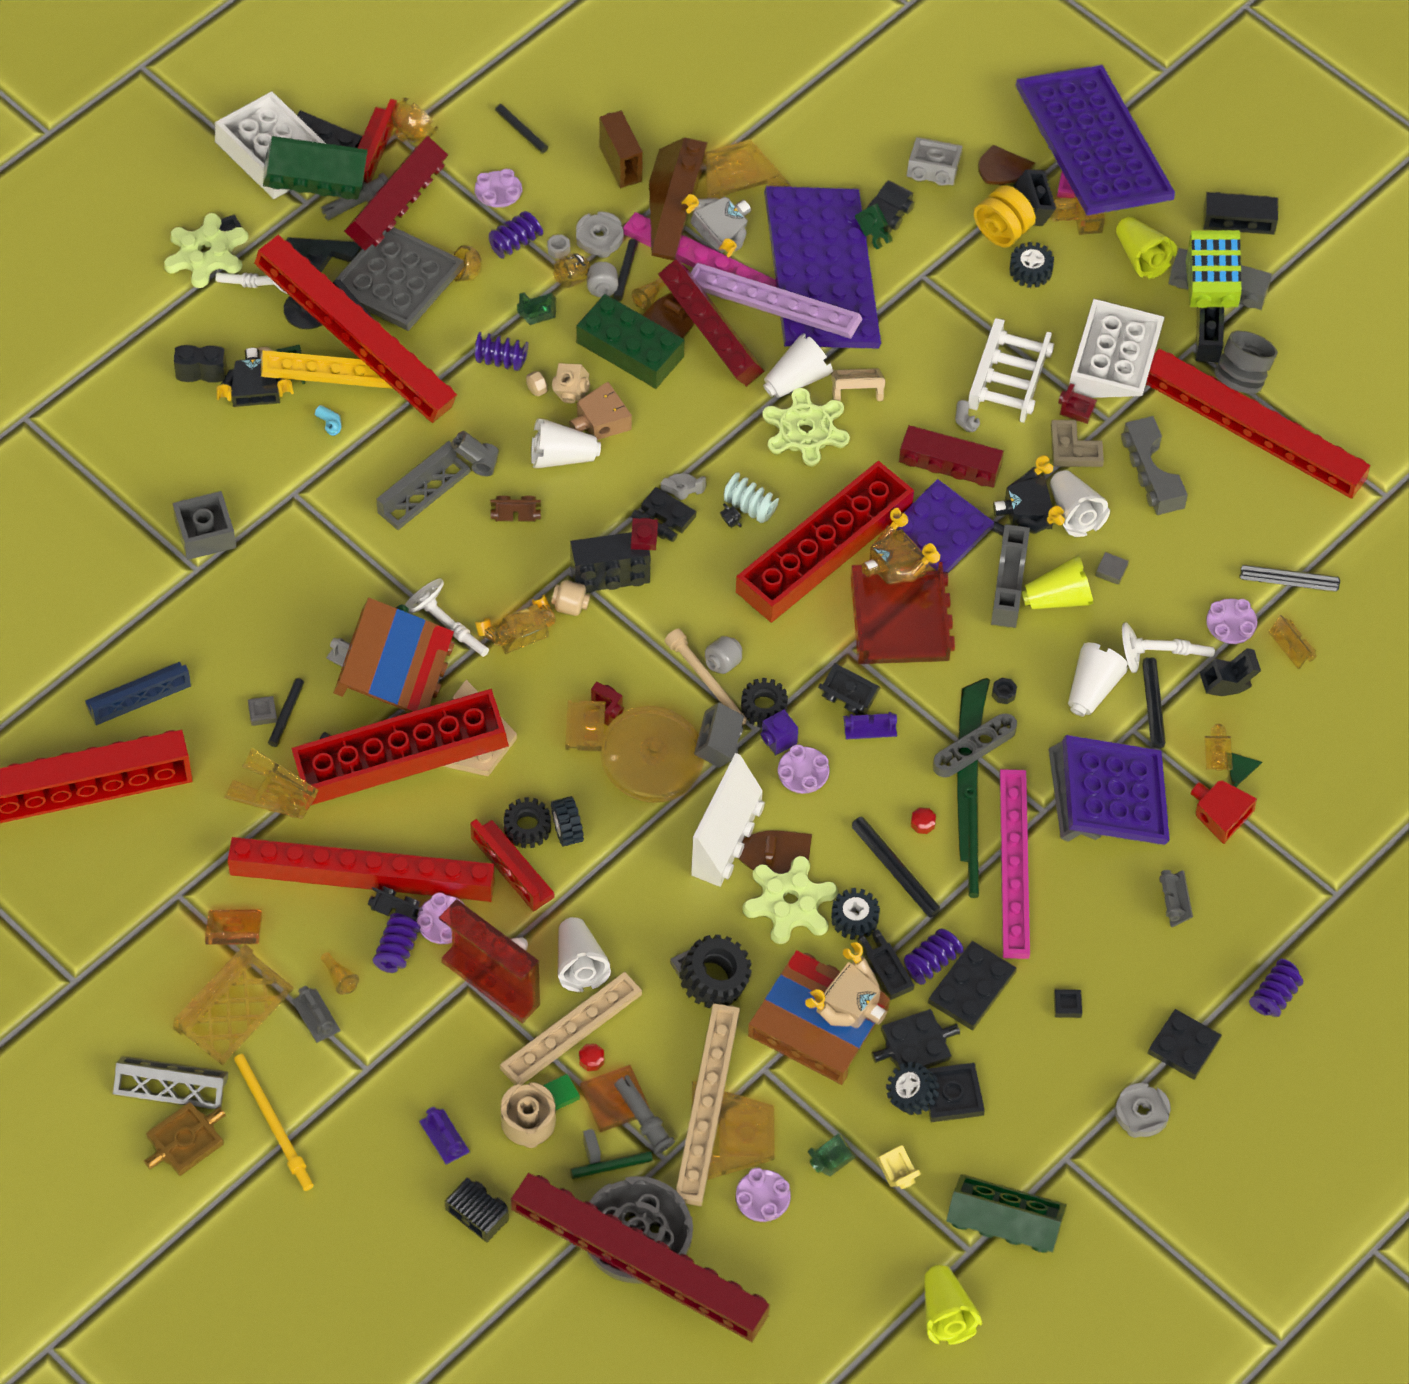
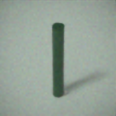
M651 1151L571 1168L572 1179L653 1162Z

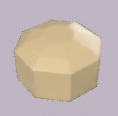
M534 371L526 376L527 386L533 395L540 396L547 392L546 381L540 372Z

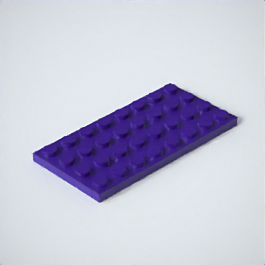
M1103 65L1016 80L1015 86L1086 215L1174 200L1176 194Z
M766 186L764 195L776 287L859 313L862 317V321L850 339L780 316L784 346H791L804 333L806 334L805 339L811 337L819 347L879 349L881 338L867 241L854 216L862 211L859 189Z

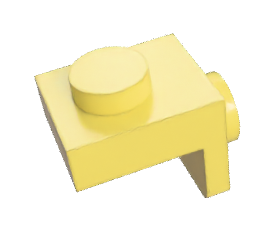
M899 1145L876 1157L890 1187L900 1186L901 1189H904L914 1184V1178L921 1175L919 1169L914 1170L903 1145Z

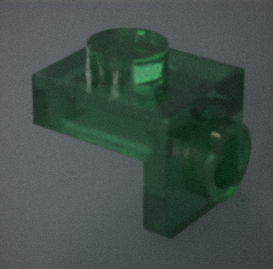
M525 292L519 293V303H517L518 314L529 325L556 318V297L550 293L530 299Z
M840 1134L834 1136L817 1150L812 1147L807 1150L812 1157L809 1162L818 1173L822 1172L830 1177L856 1158Z

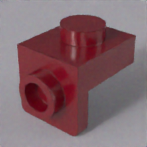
M1070 383L1067 391L1062 390L1058 404H1061L1060 415L1088 424L1096 407L1097 400L1075 393V384Z
M646 517L640 519L633 518L631 549L656 551L658 520Z
M596 681L591 688V702L605 709V724L610 726L614 720H619L623 714V695L616 692L611 686L603 685Z

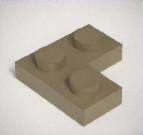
M1052 420L1053 466L1103 467L1102 441H1078L1076 420Z

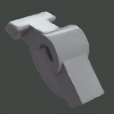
M683 473L664 478L661 482L662 491L673 494L680 500L687 498L688 494L694 492L697 495L701 494L706 488L705 476L696 480L693 476Z

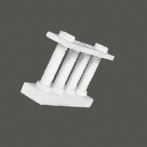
M995 318L969 393V408L977 410L980 401L984 402L985 400L1021 409L1020 422L1025 423L1027 414L1032 415L1035 400H1032L1045 359L1046 357L1050 358L1054 348V343H1050L1052 333H1046L1043 343L1007 334V331L1003 330L1005 320ZM1006 343L1040 352L1037 362L1000 353L1001 350L998 349L999 344L1004 345ZM1000 362L1034 372L1031 381L995 372L992 365L993 363L997 364ZM991 381L1027 390L1025 399L1022 400L988 391V388L985 387L986 382L991 383Z

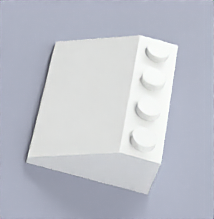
M270 92L216 121L215 142L275 199L289 190H276L263 186L264 162L271 136L318 143L325 142L273 92Z
M1093 299L1071 373L1070 383L1075 384L1074 392L1090 398L1142 396L1164 317Z
M735 753L693 836L691 876L721 887L725 878H730L734 868L732 863L735 857L739 858L744 849L742 841L745 836H751L755 825L753 820L755 816L760 817L765 802L762 801L763 791L741 755Z

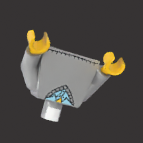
M689 194L681 202V204L688 206L686 209L688 214L695 211L690 223L713 250L721 254L726 250L728 252L726 256L729 258L733 252L742 248L747 234L745 229L747 220L744 216L751 212V208L745 200L734 205L727 197L721 199H697L694 195Z

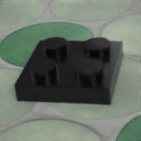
M1174 1009L1150 1046L1148 1054L1195 1080L1221 1040L1222 1035Z
M975 1062L928 1069L938 1079L936 1082L939 1083V1088L935 1089L939 1092V1095L932 1098L936 1101L935 1104L929 1103L927 1105L929 1107L928 1112L931 1123L984 1116L985 1109Z

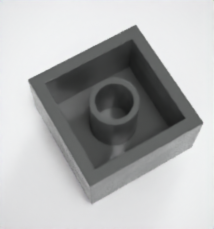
M222 491L172 503L175 522L187 560L236 548L234 529Z

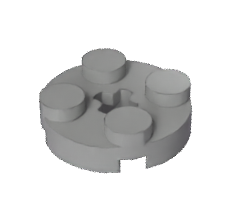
M598 212V215L592 216L587 214L577 223V246L589 254L607 258L623 243L624 232L621 222L611 213ZM604 231L603 236H596L595 232L600 233Z
M1136 1083L1126 1087L1120 1094L1116 1104L1115 1115L1118 1123L1127 1131L1128 1135L1134 1138L1140 1136L1148 1137L1159 1133L1166 1127L1170 1114V1102L1165 1093L1158 1088L1156 1090L1148 1087L1149 1084ZM1139 1105H1142L1143 1108H1149L1146 1115L1137 1112Z

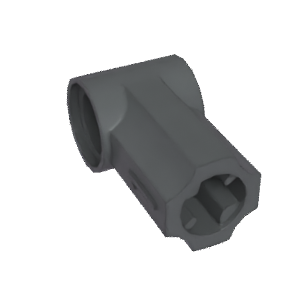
M466 431L459 432L452 440L451 447L453 450L473 464L472 470L476 474L491 476L498 458V448L492 444L479 442Z

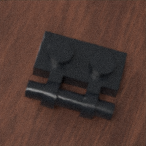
M655 487L641 503V509L645 512L642 513L635 509L631 518H657L663 522L662 524L658 522V537L674 542L678 534L672 530L675 529L683 533L696 518L697 511Z

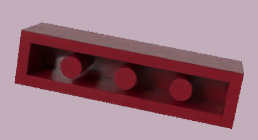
M908 425L900 448L899 462L909 467H918L929 470L932 473H940L952 476L958 480H966L977 483L980 486L994 488L1002 466L1004 450Z

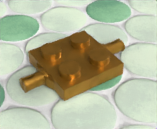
M189 1102L146 1133L148 1140L156 1148V1153L144 1160L145 1165L149 1170H152V1168L164 1161L181 1176L224 1145L223 1139L215 1131L213 1124L225 1117V1112L221 1107H218L206 1116Z

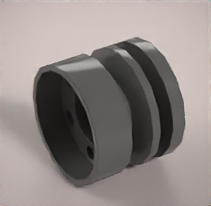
M1247 331L1231 332L1223 349L1224 354L1221 355L1214 370L1215 376L1220 382L1236 391L1250 394L1258 393L1261 391L1268 376L1267 371L1271 369L1278 354L1277 349L1271 342L1255 333Z

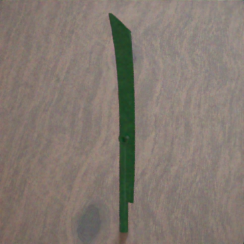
M989 678L981 679L962 688L958 740L981 726L990 683ZM960 748L958 750L964 756L972 753L969 748ZM978 760L957 772L960 861L968 862V895L970 898H977L979 896Z

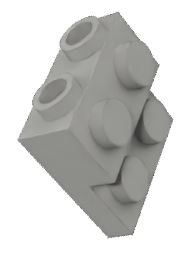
M916 137L909 159L907 177H912L916 181L929 180L939 185H953L963 146Z

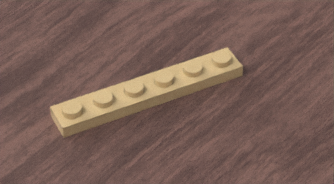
M625 972L501 1063L500 1070L514 1085L520 1084L521 1086L640 997L642 990Z

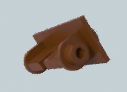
M496 496V500H490L491 507H496V509H491V519H496V522H513V512H518V522H536V519H541V509H536V507H541V500H536L535 496H522L521 500H511L510 496Z

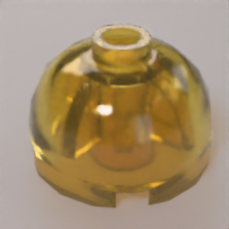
M403 97L393 109L391 116L392 124L396 129L393 132L395 136L402 142L408 140L411 143H420L427 135L431 138L438 131L437 125L432 127L430 124L433 120L417 104L413 102L410 106L406 103L408 98Z

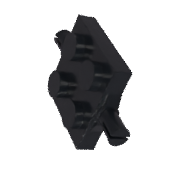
M929 1009L882 1025L881 1032L886 1041V1048L872 1052V1058L875 1063L890 1058L899 1071L901 1070L900 1065L904 1063L908 1066V1062H913L914 1064L917 1062L928 1068L951 1060L952 1055L946 1044V1038L959 1035L960 1029L957 1023L941 1028L932 1010Z

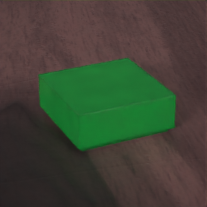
M568 1074L543 1085L551 1092L556 1110L580 1100V1095Z

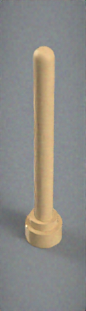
M675 629L670 632L664 640L671 650L681 653L721 704L744 715L687 646V637L681 629ZM745 716L742 725H745L747 722V718Z

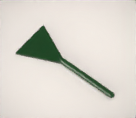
M1225 751L1232 786L1236 788L1262 764L1261 761Z

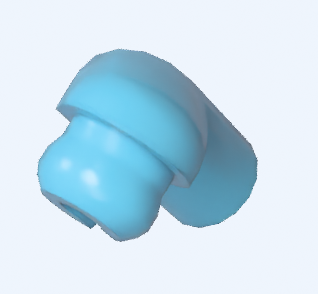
M319 405L315 411V416L325 421V430L329 435H337L342 428L340 415Z

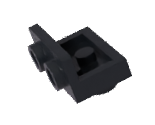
M834 663L824 683H820L818 686L823 692L822 697L833 703L836 700L845 703L844 708L855 715L859 711L867 714L881 688Z

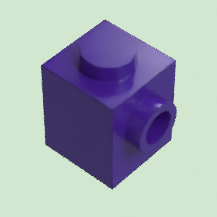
M784 709L763 720L761 738L776 756L797 744L798 727Z

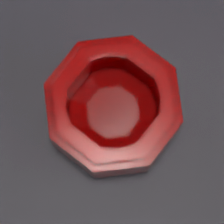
M919 807L912 812L911 827L917 833L928 834L935 829L936 814L930 808Z
M585 1044L579 1051V1064L586 1071H598L604 1065V1049L597 1044Z

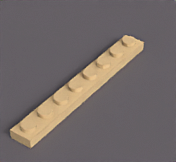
M713 1003L676 1191L684 1199L685 1204L702 1206L740 1011L738 1007Z

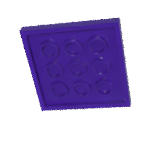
M1066 735L1062 740L1069 830L1166 845L1170 839L1162 751Z

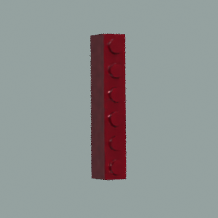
M427 135L347 226L344 232L364 251L371 245L376 247L385 238L382 233L384 231L388 233L396 225L397 221L394 219L397 216L401 218L409 209L407 206L408 202L413 204L422 194L419 192V189L422 188L424 190L434 180L431 175H437L445 167L443 161L447 158L448 154Z
M675 259L658 273L659 277L737 380L747 387L765 372L687 267Z

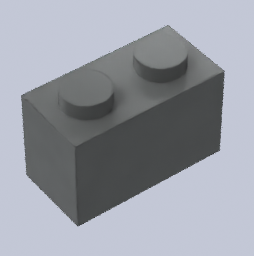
M717 703L707 709L704 713L694 755L719 768L731 762L735 753L738 752L736 747L738 739L743 732L742 723L744 715L721 703Z

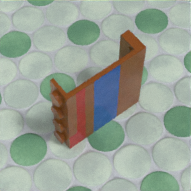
M368 597L361 610L333 693L343 697L347 688L407 712L433 706L430 704L432 698L436 699L441 684L437 683L439 676H444L448 663L444 662L446 655H451L455 642L451 641L454 631Z
M796 950L750 1021L748 1037L843 1085L848 1075V1067L876 1023L866 1018L858 1028L852 1026H832L816 1011V1007H807L805 1004L806 999L812 998L815 1000L810 992L821 990L824 993L839 975L840 971L832 965H825L817 961L811 954H803ZM880 990L877 1005L888 1012L890 998Z

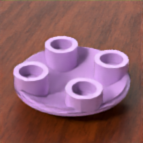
M511 169L480 173L475 184V194L485 205L505 207L515 203L520 198L522 184L514 176V172Z
M1223 599L1216 601L1211 605L1207 614L1206 622L1210 633L1224 643L1239 644L1245 642L1253 636L1257 628L1256 614L1251 608L1250 603L1245 599Z
M799 744L792 746L782 756L778 764L780 781L787 789L796 793L814 792L820 789L829 777L828 758L820 751L811 747H803Z
M443 893L434 894L431 899L421 906L423 911L419 910L417 923L421 927V934L427 940L436 944H450L459 940L467 932L470 925V914L466 905L458 898Z
M752 1169L749 1174L742 1178L736 1189L738 1208L746 1217L754 1221H772L780 1217L790 1203L791 1193L788 1182L781 1175L770 1170Z

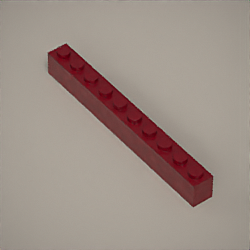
M528 1172L511 1197L512 1211L750 1342L754 1341L769 1316L770 1304L758 1294L752 1295L744 1291L737 1282L724 1280L709 1267L702 1268L695 1264L689 1256L685 1254L679 1255L671 1251L669 1246L662 1241L657 1240L655 1242L651 1240L640 1229L635 1227L629 1228L622 1224L621 1220L612 1214L606 1215L598 1211L594 1204L578 1200L565 1188H556L541 1175L535 1176Z

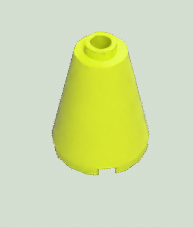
M1133 217L1124 218L1118 223L1116 234L1135 272L1140 277L1147 276L1149 279H1153L1162 275L1170 268V260L1173 256L1176 257L1177 246L1171 238Z
M1080 556L1070 559L1026 584V590L1021 591L1025 606L1030 605L1031 609L1093 605L1091 590Z
M942 1265L931 1267L924 1276L926 1331L929 1339L936 1344H940L939 1340L947 1341L948 1345L966 1341L977 1333L976 1327L978 1324L981 1326L980 1313L949 1267Z

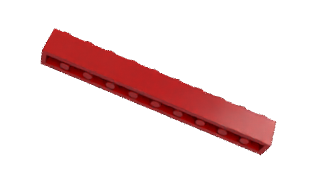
M277 235L258 250L254 264L432 424L452 408L457 396L453 389L439 379L433 370L420 362L414 353L409 352L401 345L396 337L391 336L382 328L378 321L372 319L360 305L354 303L342 289L335 286L324 273L316 269L306 257L297 252L288 241Z
M1160 348L1155 352L1146 385L1353 499L1367 480L1371 465L1363 459L1351 455L1340 446H1335L1324 440L1320 435L1306 430L1300 424L1286 419L1278 412L1261 405L1255 399H1250L1226 386L1215 377L1196 369L1192 364H1187L1176 358L1172 353Z
M232 837L228 854V867L231 876L372 890V887L380 890L382 886H385L398 893L427 896L443 893L466 900L492 902L495 881L494 864L267 840Z

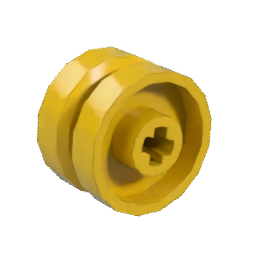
M1000 185L974 209L975 222L980 231L988 240L1001 247H1010L1021 237V234H1024L1035 224L1036 216L1030 202L1021 192L1008 185Z

